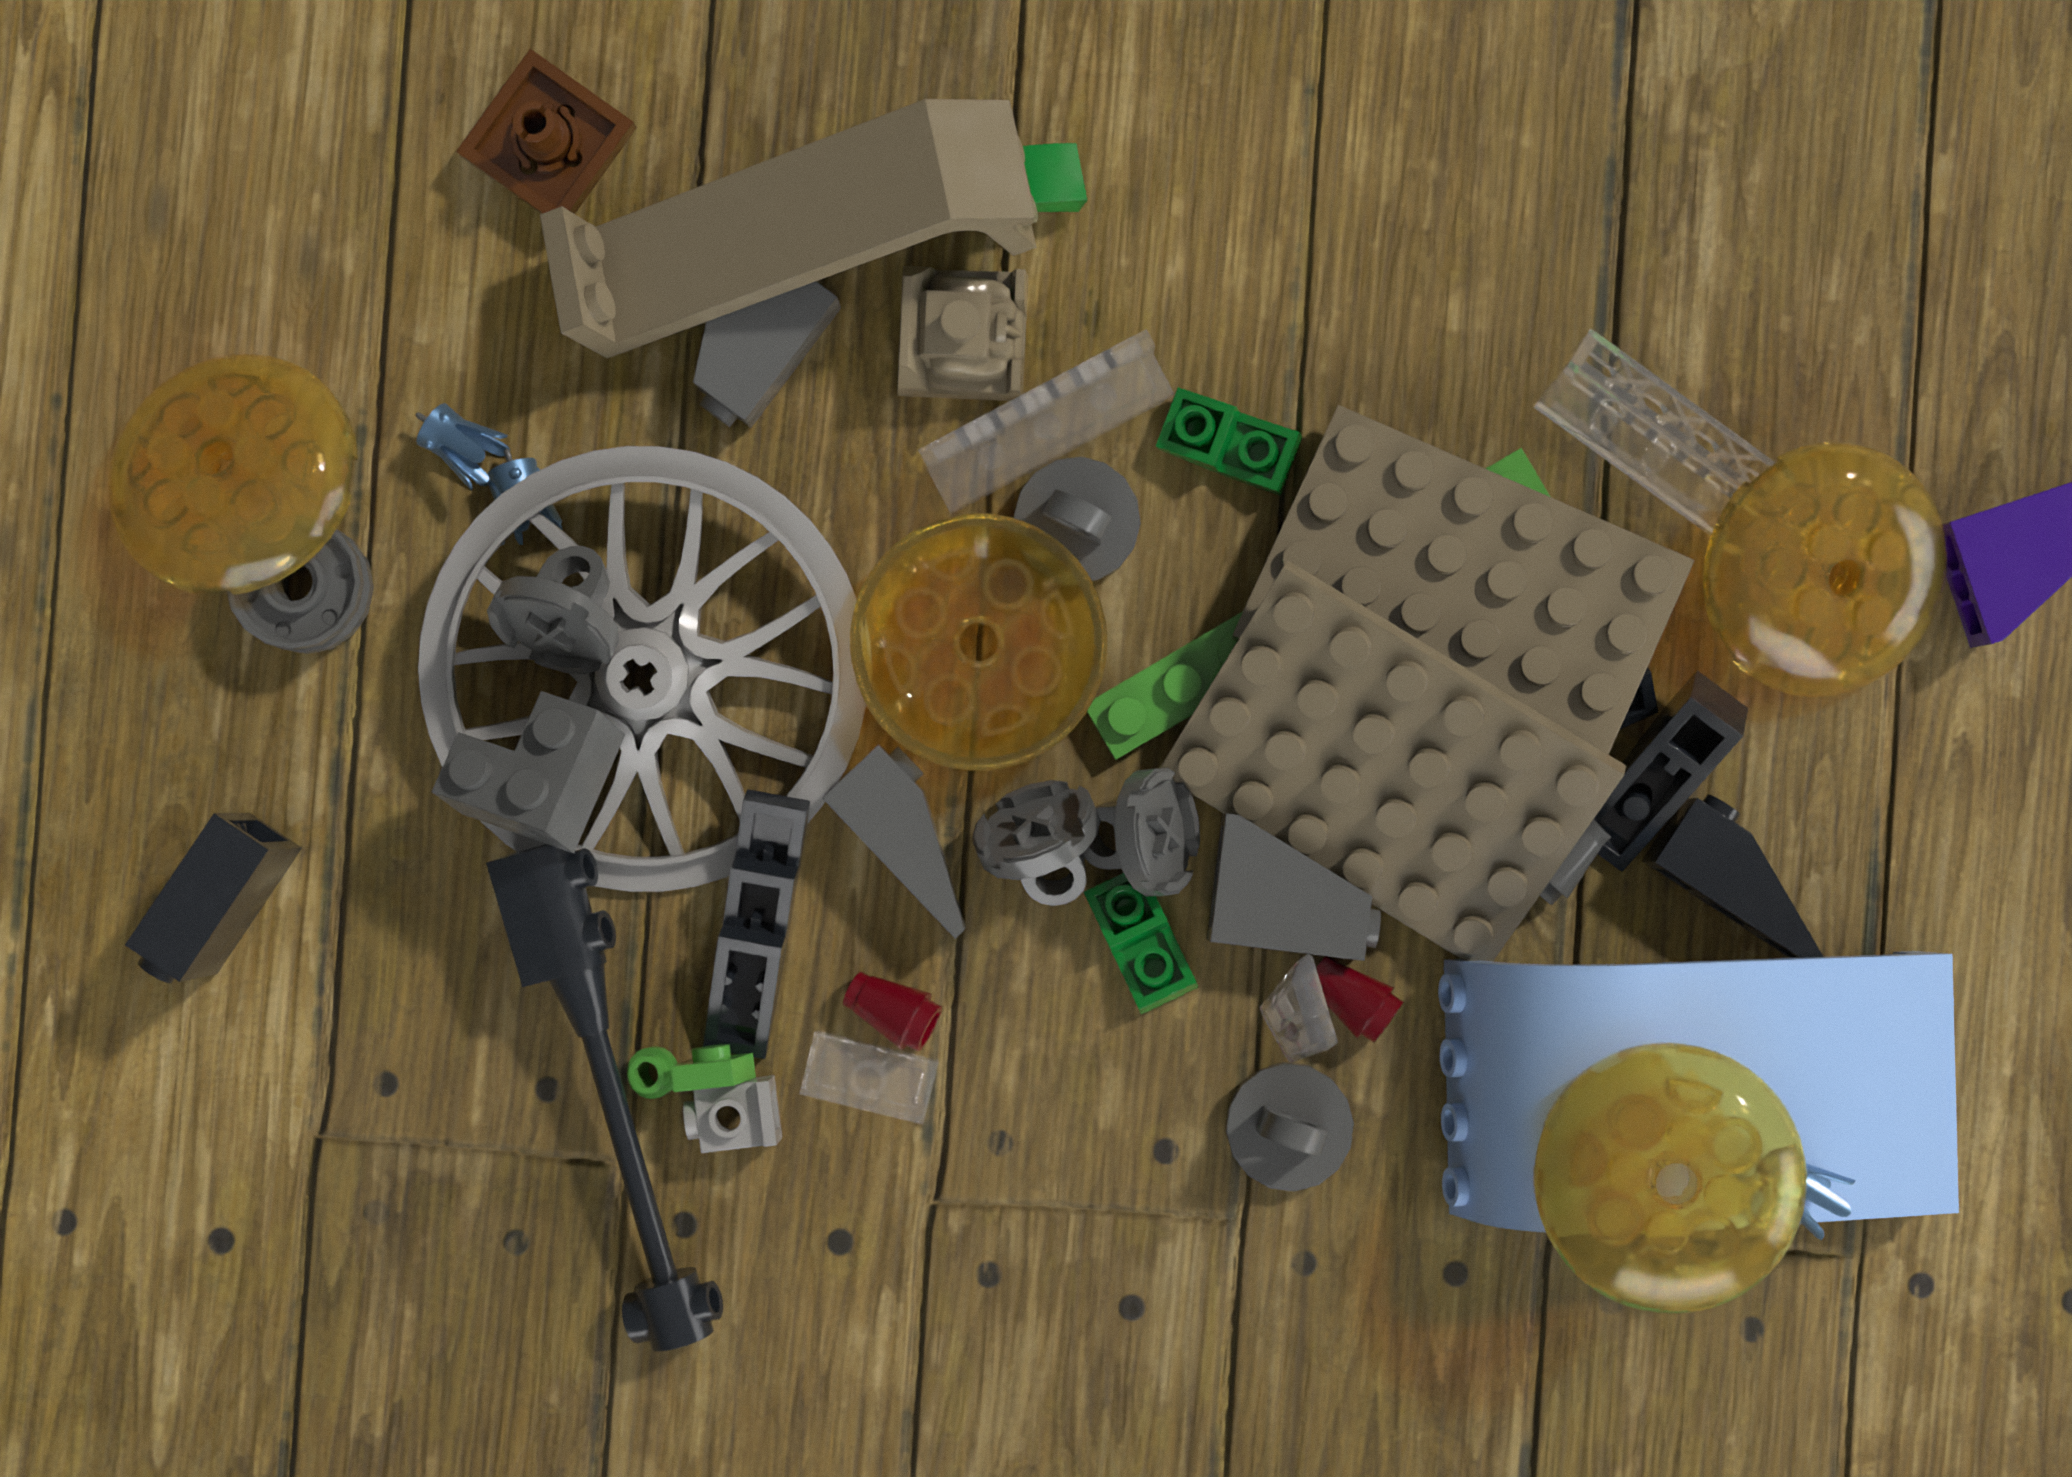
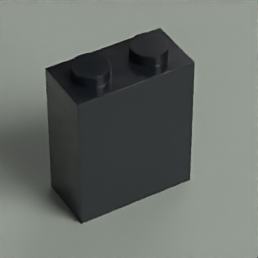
M214 813L125 946L141 956L137 963L145 972L165 983L171 984L174 979L182 982L218 974L302 847L251 813Z

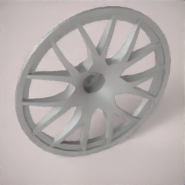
M624 446L591 451L558 461L541 469L502 493L476 517L453 547L433 587L427 603L420 635L418 674L422 709L430 739L442 767L458 732L481 740L522 735L530 715L468 729L464 727L457 700L455 665L495 660L530 659L529 656L532 650L517 642L515 649L506 644H499L456 652V640L462 613L477 579L491 593L495 594L502 581L489 571L485 565L500 545L525 521L529 520L559 550L570 546H579L558 526L541 514L540 511L575 493L598 486L611 485L606 567L610 585L601 607L606 610L617 625L619 643L609 663L606 665V662L605 664L602 662L598 671L587 674L569 673L578 682L569 701L599 710L625 734V737L620 746L621 756L611 789L582 846L577 845L576 850L587 848L594 856L598 868L596 887L629 892H663L696 887L730 876V869L736 854L738 833L714 845L684 853L669 810L659 768L657 751L666 735L672 734L695 741L713 764L731 799L739 820L741 818L745 793L723 741L775 759L806 767L802 776L786 796L810 801L808 824L825 803L822 798L839 782L845 772L860 735L867 703L869 677L867 638L862 615L848 575L830 544L802 511L787 497L760 478L728 462L681 449L662 446ZM625 482H658L691 489L683 552L673 586L669 593L651 605L630 584L625 550ZM703 493H706L739 508L761 523L770 532L737 552L696 583L702 534ZM778 540L801 566L815 590L816 595L754 631L727 641L699 633L702 605L722 583ZM579 572L585 581L589 573ZM821 607L832 645L833 681L794 667L748 654L785 632ZM634 659L640 666L651 662L655 666L657 672L650 679L651 685L654 688L652 691L646 693L640 686L629 690L625 686L623 680L630 673L626 665L627 661ZM727 676L761 677L832 694L826 726L814 755L768 739L743 728L719 714L709 689ZM637 772L670 855L632 857L605 853L594 849L618 810ZM481 821L506 845L517 852L546 844Z

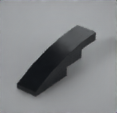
M750 789L746 791L742 804L736 854L730 869L723 925L717 941L703 1047L730 1044L731 1053H753L755 1058H766L789 937L810 808L809 800Z

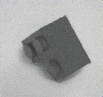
M541 691L515 751L458 732L431 792L463 815L574 853L625 734L599 710Z

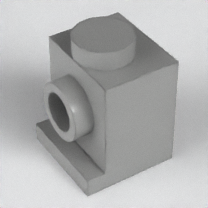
M775 1075L756 1077L735 1086L693 1090L694 1101H686L683 1104L687 1139H699L701 1153L756 1146H775L782 1139ZM732 1106L738 1110L741 1117L738 1127L728 1129L719 1123L718 1111L721 1107Z

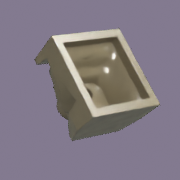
M903 266L897 396L1023 402L1029 277L1026 270L1015 269L1012 272L935 270L932 267Z

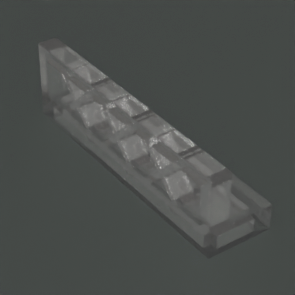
M1147 329L919 449L921 460L949 513L953 514L1172 398L1174 392L1154 356L1155 344Z
M1590 329L1580 341L1565 367L1543 392L1534 406L1536 410L1738 557L1776 518L1796 478L1593 329ZM1588 356L1607 368L1612 377H1606L1587 363L1586 359ZM1643 398H1648L1658 405L1663 415L1657 414L1646 406ZM1695 435H1699L1709 442L1715 453H1711L1697 442ZM1746 472H1750L1771 488L1769 494L1752 483Z

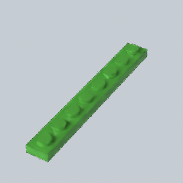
M1522 448L1486 468L1489 471L1551 497ZM1243 612L1083 705L1115 760L1193 715L1237 641L1232 639V635Z

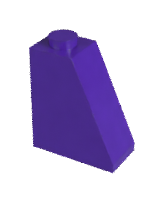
M2072 482L1930 528L1970 648L2003 641L2072 577Z

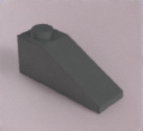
M877 745L822 799L954 938H957L965 930L966 925L926 793L916 783L924 773L899 746L889 754L882 746Z

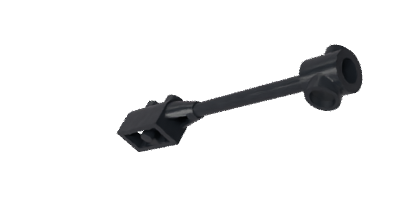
M543 844L486 862L522 987L550 981L578 1037L582 1038L651 1274L650 1278L638 1283L634 1287V1292H629L624 1296L622 1318L625 1330L634 1343L650 1341L652 1350L656 1352L673 1350L700 1341L714 1332L712 1321L722 1317L723 1299L721 1291L714 1281L700 1283L695 1267L680 1269L675 1267L607 1033L609 1018L604 963L607 960L604 950L615 946L616 930L612 918L606 911L602 910L593 913L586 888L595 886L598 881V868L595 858L587 848L575 850L574 853L548 844Z

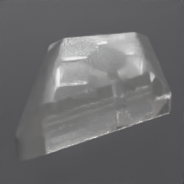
M1307 954L1294 964L1260 1006L1265 1022L1290 1063L1328 1050L1338 1043L1314 959L1311 955Z

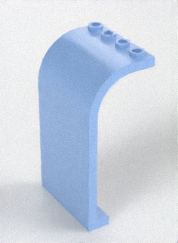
M1900 951L1887 955L1583 965L1520 964L1464 961L1462 959L1444 960V975L1439 982L1438 997L1440 1006L1445 1012L1446 1039L1443 1040L1440 1047V1065L1446 1076L1447 1103L1442 1108L1441 1127L1443 1135L1448 1141V1168L1443 1173L1442 1189L1444 1198L1449 1205V1214L1505 1229L1597 1235L1647 1234L1800 1224L1801 1222L1788 1209H1784L1770 1199V1196L1759 1192L1755 1186L1756 1176L1761 1166L1756 1162V1158L1761 1157L1765 1160L1772 1151L1782 1146H1786L1795 1152L1807 1164L1855 1180L1853 1185H1845L1830 1180L1831 1187L1829 1190L1845 1200L1851 1207V1214L1847 1217H1839L1797 1196L1816 1222L1959 1213L1952 954Z

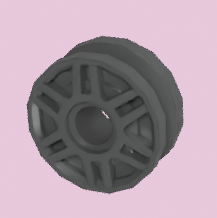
M295 514L268 519L245 534L230 557L225 580L230 608L246 631L268 645L304 654L333 649L353 636L369 613L374 591L370 563L353 539L320 519ZM308 569L312 574V588L307 596L301 600L293 601L289 595V581L298 571Z

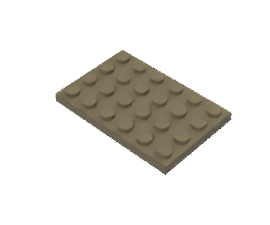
M1338 405L1233 632L1232 639L1238 642L1285 563L1289 560L1586 742L1609 754L1695 560Z
M1287 560L1160 768H1169L1176 774L1172 777L1175 783L1184 782L1191 794L1222 813L1242 816L1372 896V905L1464 961L1493 962L1625 775L1626 765Z

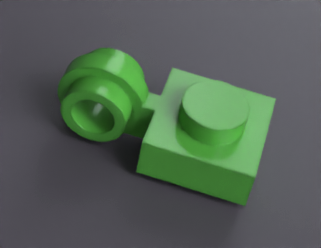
M730 1044L691 1049L692 1060L678 1063L673 1054L665 1048L652 1046L636 1052L630 1059L627 1067V1078L631 1088L638 1095L648 1099L665 1096L672 1090L673 1092L728 1087L756 1078L753 1053L731 1055ZM650 1063L658 1071L656 1082L649 1075Z

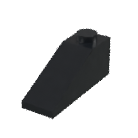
M1697 670L1659 713L1623 761V764L1626 765L1625 775L1594 818L1611 836L1602 846L1598 855L1623 872L1744 736L1749 708Z
M1707 794L1703 801L1699 798H1688L1667 821L1642 862L1788 958L1824 957L1754 836L1736 823L1740 813L1710 794Z

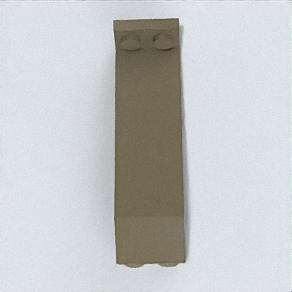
M923 99L596 227L563 206L541 214L540 219L561 333L603 357L610 358L942 234L967 230L983 232L1013 256L1037 248L1032 224L1038 221V212L1030 192L1024 165L1025 154L1017 134L1010 100Z

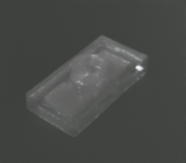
M816 1030L799 1094L923 1125L939 1060Z

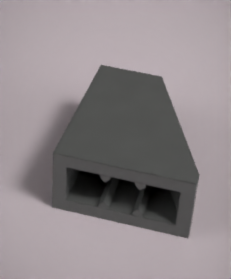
M815 281L707 321L693 380L697 388L706 395L699 405L728 427H731L735 420L739 419L749 428H752L841 309L837 296Z
M1222 813L1207 939L1210 942L1365 961L1366 947L1376 948L1380 932L1381 912L1380 910L1371 909L1372 896L1242 816Z

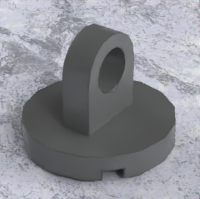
M1085 457L1055 460L1036 471L1020 491L1014 513L1017 542L1029 564L1049 579L1072 585L1098 581L1118 570L1134 550L1141 524L1138 501L1126 479L1106 463Z
M570 546L558 550L548 557L537 577L516 576L502 581L487 609L492 629L506 645L515 649L517 642H520L532 650L529 658L534 660L535 663L560 672L587 674L598 671L602 662L604 664L606 662V665L609 663L619 643L618 627L606 610L601 607L610 585L607 570L601 557L593 549L585 546ZM573 573H589L585 581L577 586L568 587L562 584L563 580Z
M1169 768L1136 770L1125 780L1117 801L1096 806L1100 823L1101 820L1107 821L1114 827L1116 850L1108 848L1102 842L1098 829L1096 838L1083 853L1087 862L1097 868L1108 870L1122 869L1133 889L1146 897L1179 894L1189 883L1194 870L1186 871L1189 856H1197L1200 846L1199 818L1193 796L1184 782L1175 783L1172 777L1176 773Z
M1049 780L1026 785L1003 796L1001 800L995 803L998 811L988 821L985 814H983L977 821L973 832L972 842L984 870L997 878L1021 880L1028 895L1041 904L1056 906L1075 900L1084 891L1087 882L1083 853L1096 838L1100 825V817L1088 790L1080 785L1078 790L1070 789L1065 781ZM1062 867H1066L1071 871L1067 877L1060 880L1052 881L1041 877Z
M1281 1062L1260 1069L1240 1083L1228 1104L1225 1132L1233 1157L1249 1177L1271 1189L1295 1192L1317 1186L1339 1170L1351 1148L1354 1122L1347 1098L1330 1077L1309 1065Z

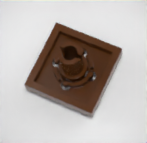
M529 49L456 152L461 158L540 214L561 206L575 214L637 127L628 117L535 51ZM568 108L574 110V117L570 115V111L568 110ZM559 112L565 117V119H566L569 123H566V122L560 117ZM577 153H581L582 161L578 166L569 167L566 165V156L571 163H574L578 158ZM528 159L538 163L537 170L530 175L522 173L521 166L526 170L532 169V164Z

